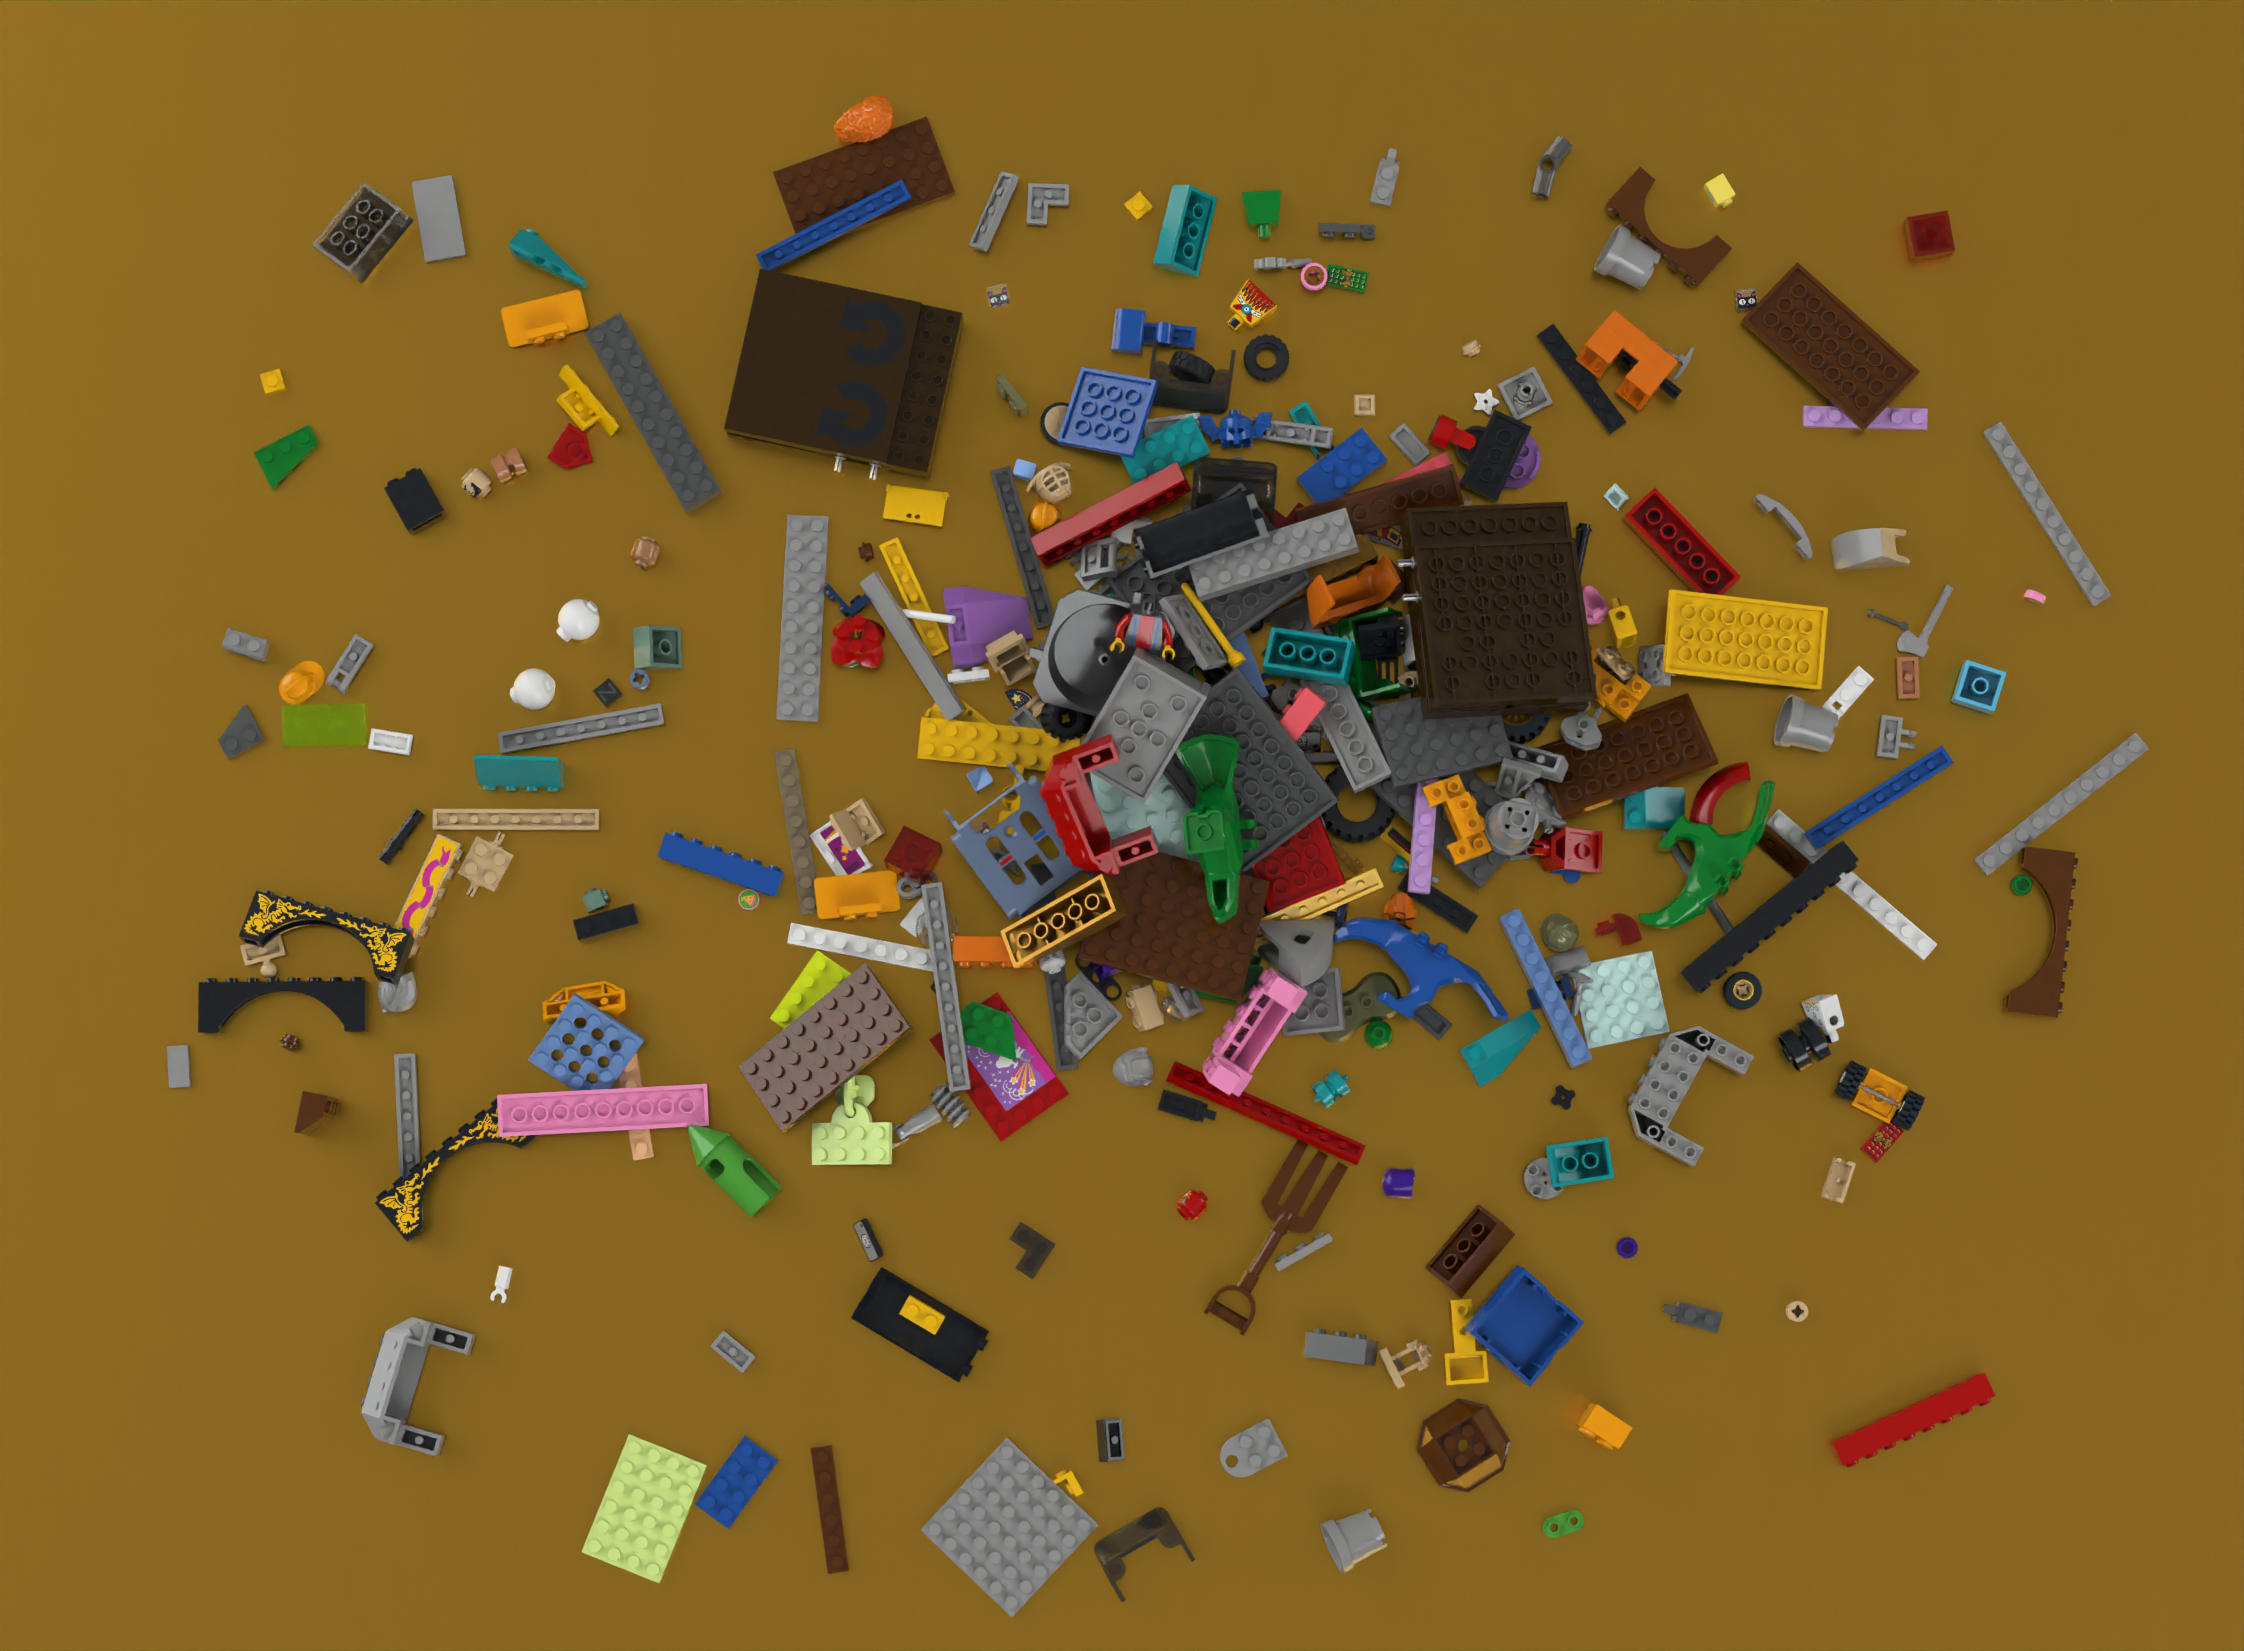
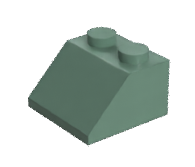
M646 625L633 628L634 669H682L680 627Z

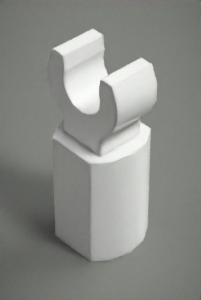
M499 1265L494 1284L496 1290L492 1292L490 1297L492 1301L495 1300L497 1294L502 1295L501 1303L507 1301L505 1290L509 1287L513 1268Z

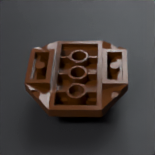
M1458 1398L1422 1421L1417 1451L1439 1486L1470 1492L1504 1470L1511 1441L1488 1405ZM1461 1440H1467L1470 1444L1469 1449L1465 1452H1461L1458 1448V1443Z

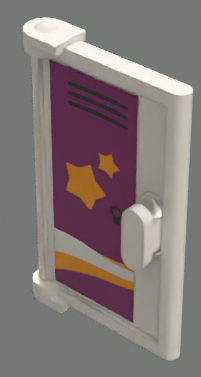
M831 821L809 835L836 876L860 874L874 866L861 848L850 851L842 844V838L832 827Z

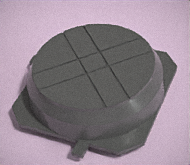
M1078 588L1059 598L1043 650L1031 647L1028 655L1040 660L1033 685L1043 702L1097 716L1137 648L1125 646L1124 650L1119 654L1120 648L1118 645H1115L1114 650L1110 651V645L1115 642L1116 624L1125 614L1130 613L1131 609H1142L1141 603L1144 593L1135 591L1132 601L1129 602L1119 597L1105 596ZM1154 609V612H1159V613H1161L1162 618H1164L1165 620H1167L1168 625H1169V627H1170V629H1171V632H1172V640H1173V637H1174V634H1175V629H1174V627L1172 626V624H1171L1169 618L1167 617L1166 613L1163 612V611H1159V610ZM1163 647L1162 651L1145 649L1162 659ZM1168 652L1165 653V661L1167 659Z

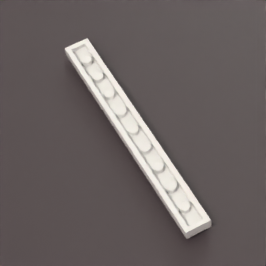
M1779 809L1766 823L1810 861V865L1828 852L1823 846L1815 851L1804 835L1805 831ZM1852 871L1849 874L1842 873L1839 876L1841 880L1835 886L1920 959L1925 960L1937 946V943Z

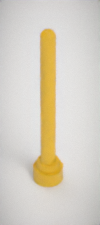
M1183 583L1181 589L1227 653L1228 663L1233 669L1241 665L1246 660L1243 654L1233 649L1189 584Z

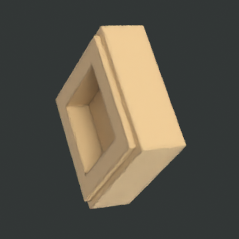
M1375 394L1354 395V416H1375Z

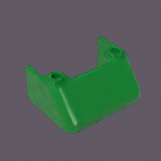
M1386 607L1342 619L1336 623L1334 627L1335 637L1352 639L1356 647L1348 680L1356 700H1386L1415 692L1414 688L1401 683L1393 684L1389 679L1378 680L1375 659L1361 661L1358 626L1377 623V617L1397 614L1398 618L1403 617L1402 612Z

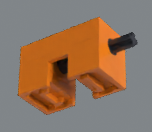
M1615 310L1586 342L1575 359L1597 378H1600L1618 357L1621 359L1618 364L1623 368L1627 369L1630 366L1632 368L1631 371L1626 375L1615 392L1638 411L1642 409L1658 388L1674 400L1682 392L1679 387L1667 379L1678 364L1675 357L1671 353L1664 351L1655 340L1648 338L1639 327L1632 325L1623 314L1617 313Z

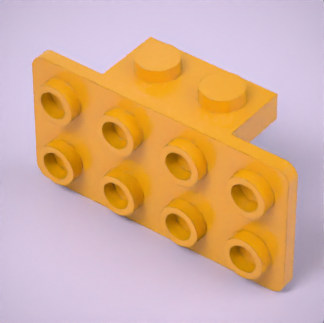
M579 290L501 309L508 344L512 348L531 343L540 344L551 338L560 339L567 334L589 328L582 295Z
M888 870L816 878L814 880L818 918L823 920L844 917V920L857 919L856 916L865 915V918L877 917L878 913L899 911L900 899L897 891L896 871Z

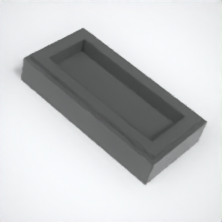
M1428 1003L1420 1006L1413 1013L1412 1017L1413 1020L1438 1041L1453 1025Z

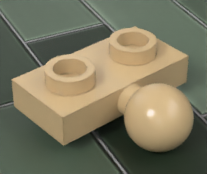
M281 935L275 937L263 948L250 944L240 946L245 966L262 962L263 965L260 972L265 978H273L277 973V967L270 959L287 955Z

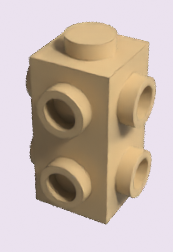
M1143 983L1131 986L1132 991L1126 992V1004L1132 1011L1133 1025L1138 1029V1032L1163 1025L1164 1015L1158 1007L1155 989L1151 985L1144 986Z

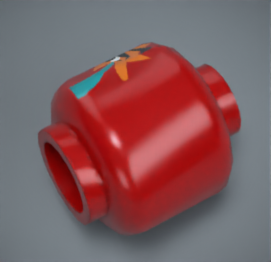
M1189 1190L1178 1199L1177 1211L1185 1220H1197L1207 1211L1208 1205L1206 1201L1208 1198L1202 1191Z

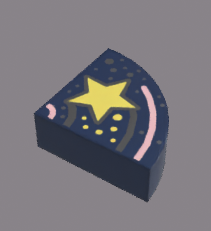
M1011 689L1005 692L1015 710L1032 699L1030 694L1020 689Z

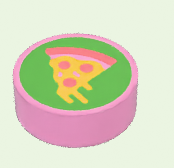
M2026 590L2024 595L2026 600L2039 605H2043L2046 599L2045 595L2034 590Z
M746 889L740 893L738 901L743 909L753 910L759 905L760 898L756 891Z

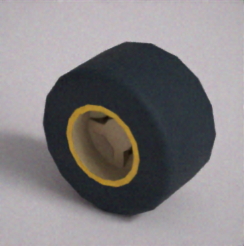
M1738 972L1731 975L1723 986V996L1726 1002L1738 1010H1745L1754 1006L1762 995V986L1759 979L1749 972Z

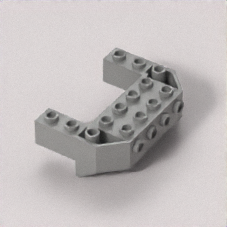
M1700 1026L1672 1033L1667 1038L1663 1036L1658 1045L1660 1050L1657 1056L1653 1055L1648 1063L1650 1069L1647 1074L1643 1073L1638 1082L1640 1085L1638 1091H1633L1628 1100V1103H1630L1628 1111L1636 1137L1649 1146L1658 1148L1690 1167L1695 1166L1704 1148L1672 1131L1668 1126L1703 1061L1708 1057L1742 1076L1746 1073L1754 1058L1753 1055Z
M411 1317L390 1328L382 1335L379 1345L381 1349L379 1354L376 1355L373 1364L375 1367L373 1375H370L367 1387H369L367 1395H364L361 1407H363L361 1413L375 1439L433 1456L440 1455L445 1435L408 1425L406 1420L429 1345L432 1344L470 1355L476 1334L419 1317Z

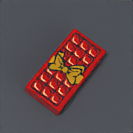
M1892 1120L1889 1124L1883 1122L1861 1147V1150L1876 1163L1904 1132L1899 1126L1893 1124Z

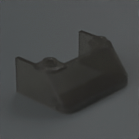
M1154 340L1149 379L1157 380L1158 388L1152 406L1216 416L1225 414L1229 407L1236 350H1232L1229 370L1219 369L1215 371L1211 378V384L1170 379L1169 365L1163 361H1156L1158 340Z
M1208 457L1198 458L1194 464L1191 509H1194L1195 506L1200 507L1211 503L1212 499L1220 498L1236 485L1242 483L1246 490L1252 488L1258 506L1263 513L1270 512L1269 523H1273L1277 466L1270 462Z
M1162 1507L1152 1509L1104 1537L1094 1547V1553L1121 1602L1126 1600L1116 1583L1117 1580L1124 1576L1126 1571L1125 1564L1121 1558L1158 1537L1161 1544L1167 1548H1173L1181 1544L1191 1562L1195 1560L1168 1511Z

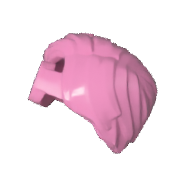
M1591 585L1582 587L1587 623L1590 625L1602 623L1605 620L1607 611L1610 609L1609 606L1605 604L1597 589Z

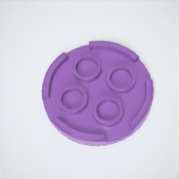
M1529 434L1503 487L1505 490L1524 487L1534 479L1539 470L1541 453L1537 443Z

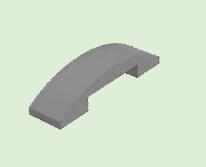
M1762 494L1756 495L1753 500L1767 515L1773 510L1799 539L1794 547L1806 561H1809L1813 557L1810 541L1796 517L1774 499Z

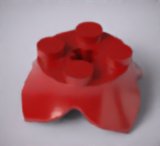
M862 615L841 620L834 626V640L830 649L831 659L834 664L848 665L852 661H857L865 667L874 668L879 666L883 657L881 640L885 637L883 626L873 620L865 619Z

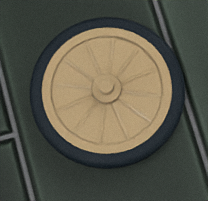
M1063 402L1048 406L1044 410L1040 421L1045 437L1058 445H1061L1057 442V438L1069 405Z

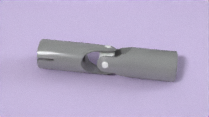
M934 1104L909 1117L905 1125L902 1123L892 1127V1131L895 1129L897 1136L901 1139L899 1142H892V1149L907 1141L910 1137L908 1136L909 1134L921 1133L942 1120Z

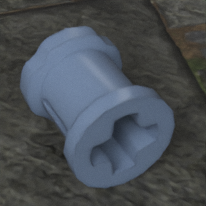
M642 669L632 671L629 677L633 687L639 690L647 688L650 682L649 676ZM636 676L645 677L642 679V684L634 682L637 680Z

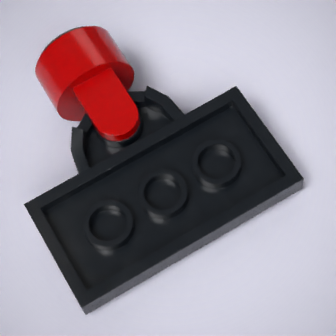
M1495 409L1486 428L1470 426L1464 431L1456 427L1458 421L1443 414L1439 415L1428 438L1429 442L1443 449L1446 448L1448 442L1455 444L1458 457L1468 466L1459 485L1497 502L1532 427Z

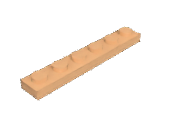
M613 1040L614 1049H619L621 1043L618 1040ZM637 1052L619 1076L621 1088L643 1087ZM650 1129L628 1130L633 1161L655 1157Z

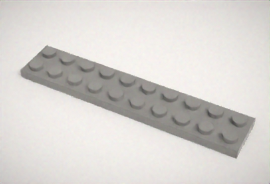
M787 515L776 720L818 722L825 601L824 585L826 583L829 517Z
M1306 597L1269 614L1276 628L1324 635L1321 628L1314 630L1310 623ZM1300 679L1304 689L1310 686L1328 700V703L1317 716L1354 792L1357 793L1390 777L1392 772L1349 684L1341 686Z

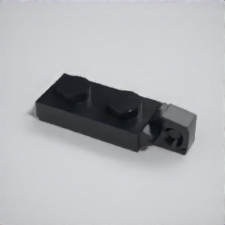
M1164 1089L1158 1106L1160 1111L1196 1122H1203L1204 1118L1215 1120L1217 1114L1215 1111L1208 1110V1104L1203 1103V1101Z

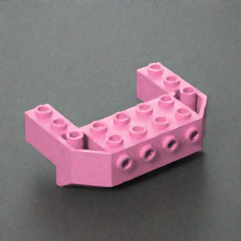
M1271 967L1269 970H1265L1255 985L1252 984L1247 990L1245 1001L1237 1005L1234 1011L1236 1015L1232 1020L1229 1019L1223 1027L1225 1031L1222 1036H1218L1211 1046L1213 1049L1202 1066L1204 1068L1202 1072L1208 1082L1228 1095L1232 1092L1240 1097L1253 1077L1252 1071L1291 1012H1296L1308 992Z

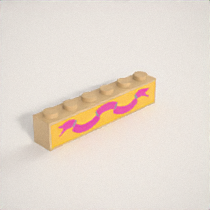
M437 834L393 927L395 929L399 927L408 929L415 939L408 958L411 955L415 956L419 948L417 942L420 936L424 937L428 929L426 923L429 917L433 918L437 910L435 904L438 898L442 899L446 891L444 885L447 879L451 880L455 872L453 866L456 861H460L464 852L462 850L463 845L440 834Z

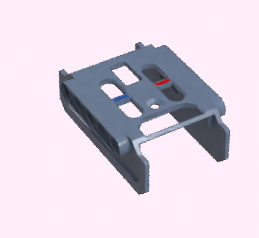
M1008 762L1006 763L1007 767L1018 781L1015 785L960 826L948 810L944 809L942 812L957 831L950 839L1009 919L1017 914L1023 919L1026 917V913L1084 871L1091 880L1095 878V875L1092 872L1074 866L1070 857L1065 854L1063 841L1058 837L1055 830L1054 820H1051L1049 817L1048 806L1040 796L1039 789H1041V783L1034 775L1025 781L1014 765ZM1015 789L1021 797L1020 808L987 833L975 832L970 822ZM1025 811L1031 812L1042 826L1032 836L1020 821V816ZM1009 827L1013 828V834L1007 833ZM1046 835H1049L1059 850L1058 856L1054 859L1047 858L1036 844ZM993 836L999 838L1009 852L998 861L986 845L987 840ZM1036 854L1039 855L1053 874V877L1041 886L1024 864ZM1013 860L1016 861L1025 874V880L1021 884L1012 882L1003 869Z

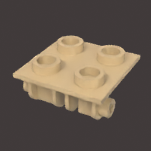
M1607 646L1595 650L1599 654L1597 656L1599 658L1598 661L1607 668V671L1612 669L1611 675H1615L1614 677L1621 683L1626 685L1634 676L1635 668L1620 657L1621 653L1618 649Z

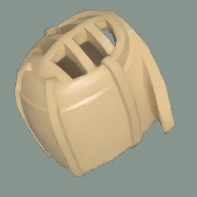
M1057 462L1046 467L1033 477L1026 488V492L1028 493L1033 486L1036 493L1049 504L1054 505L1063 501L1071 495V482L1068 475L1069 472L1067 471L1072 469L1071 464Z

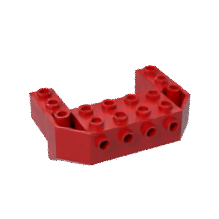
M1112 734L1053 755L1042 779L1041 789H1039L1042 800L1048 806L1049 817L1051 820H1054L1056 825V833L1063 841L1065 854L1070 857L1074 866L1097 875L1119 874L1121 866L1159 853V843L1152 826L1113 840L1111 839L1085 778V773L1120 760V751Z

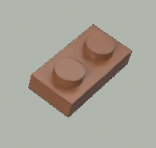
M1897 657L1898 699H1919L1918 657Z

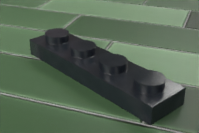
M1408 871L1397 889L1407 893L1409 897L1467 934L1478 915L1430 885V893L1428 895L1408 892Z

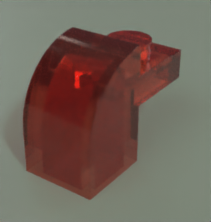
M1612 914L1613 923L1610 924L1609 920L1598 923V928L1594 929L1596 938L1616 932L1620 947L1642 941L1637 923L1626 914Z

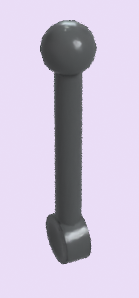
M1869 609L1867 612L1869 617L1875 616L1900 626L1901 630L1908 628L1907 622H1898L1876 613L1873 609Z

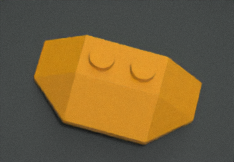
M607 981L564 987L549 1000H545L542 1003L543 1021L552 1025L574 993L613 1018L618 1017L626 1009L625 990ZM577 1017L575 1023L578 1026L586 1025V1020L583 1017Z

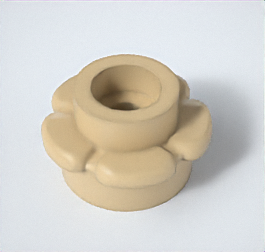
M1476 339L1466 343L1461 347L1464 351L1463 355L1468 354L1471 357L1479 353L1480 350L1478 348L1481 347V344H1478Z

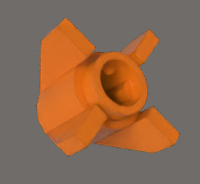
M1404 892L1392 895L1385 905L1381 919L1397 920V924H1403L1407 929H1412L1413 919H1416L1417 914L1412 898Z

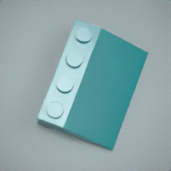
M474 755L478 785L484 787L483 790H496V787H504L505 791H517V787L525 788V791H537V788H546L547 792H558V788H564V763L558 757Z

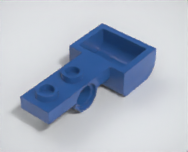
M1115 309L1112 352L1142 354L1143 344L1195 348L1196 327L1179 326L1167 322L1146 323L1147 314L1144 310Z

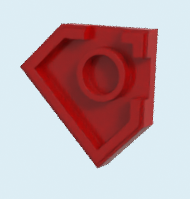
M567 423L551 448L547 459L564 469L593 462L586 433Z

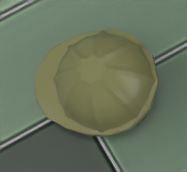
M1552 914L1542 922L1541 934L1550 949L1562 953L1571 950L1576 945L1579 938V930L1571 919L1561 914Z

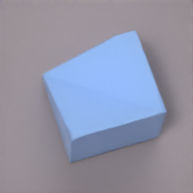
M1017 459L1013 476L1030 482L1035 476L1037 464Z
M984 765L966 774L976 793L994 783Z

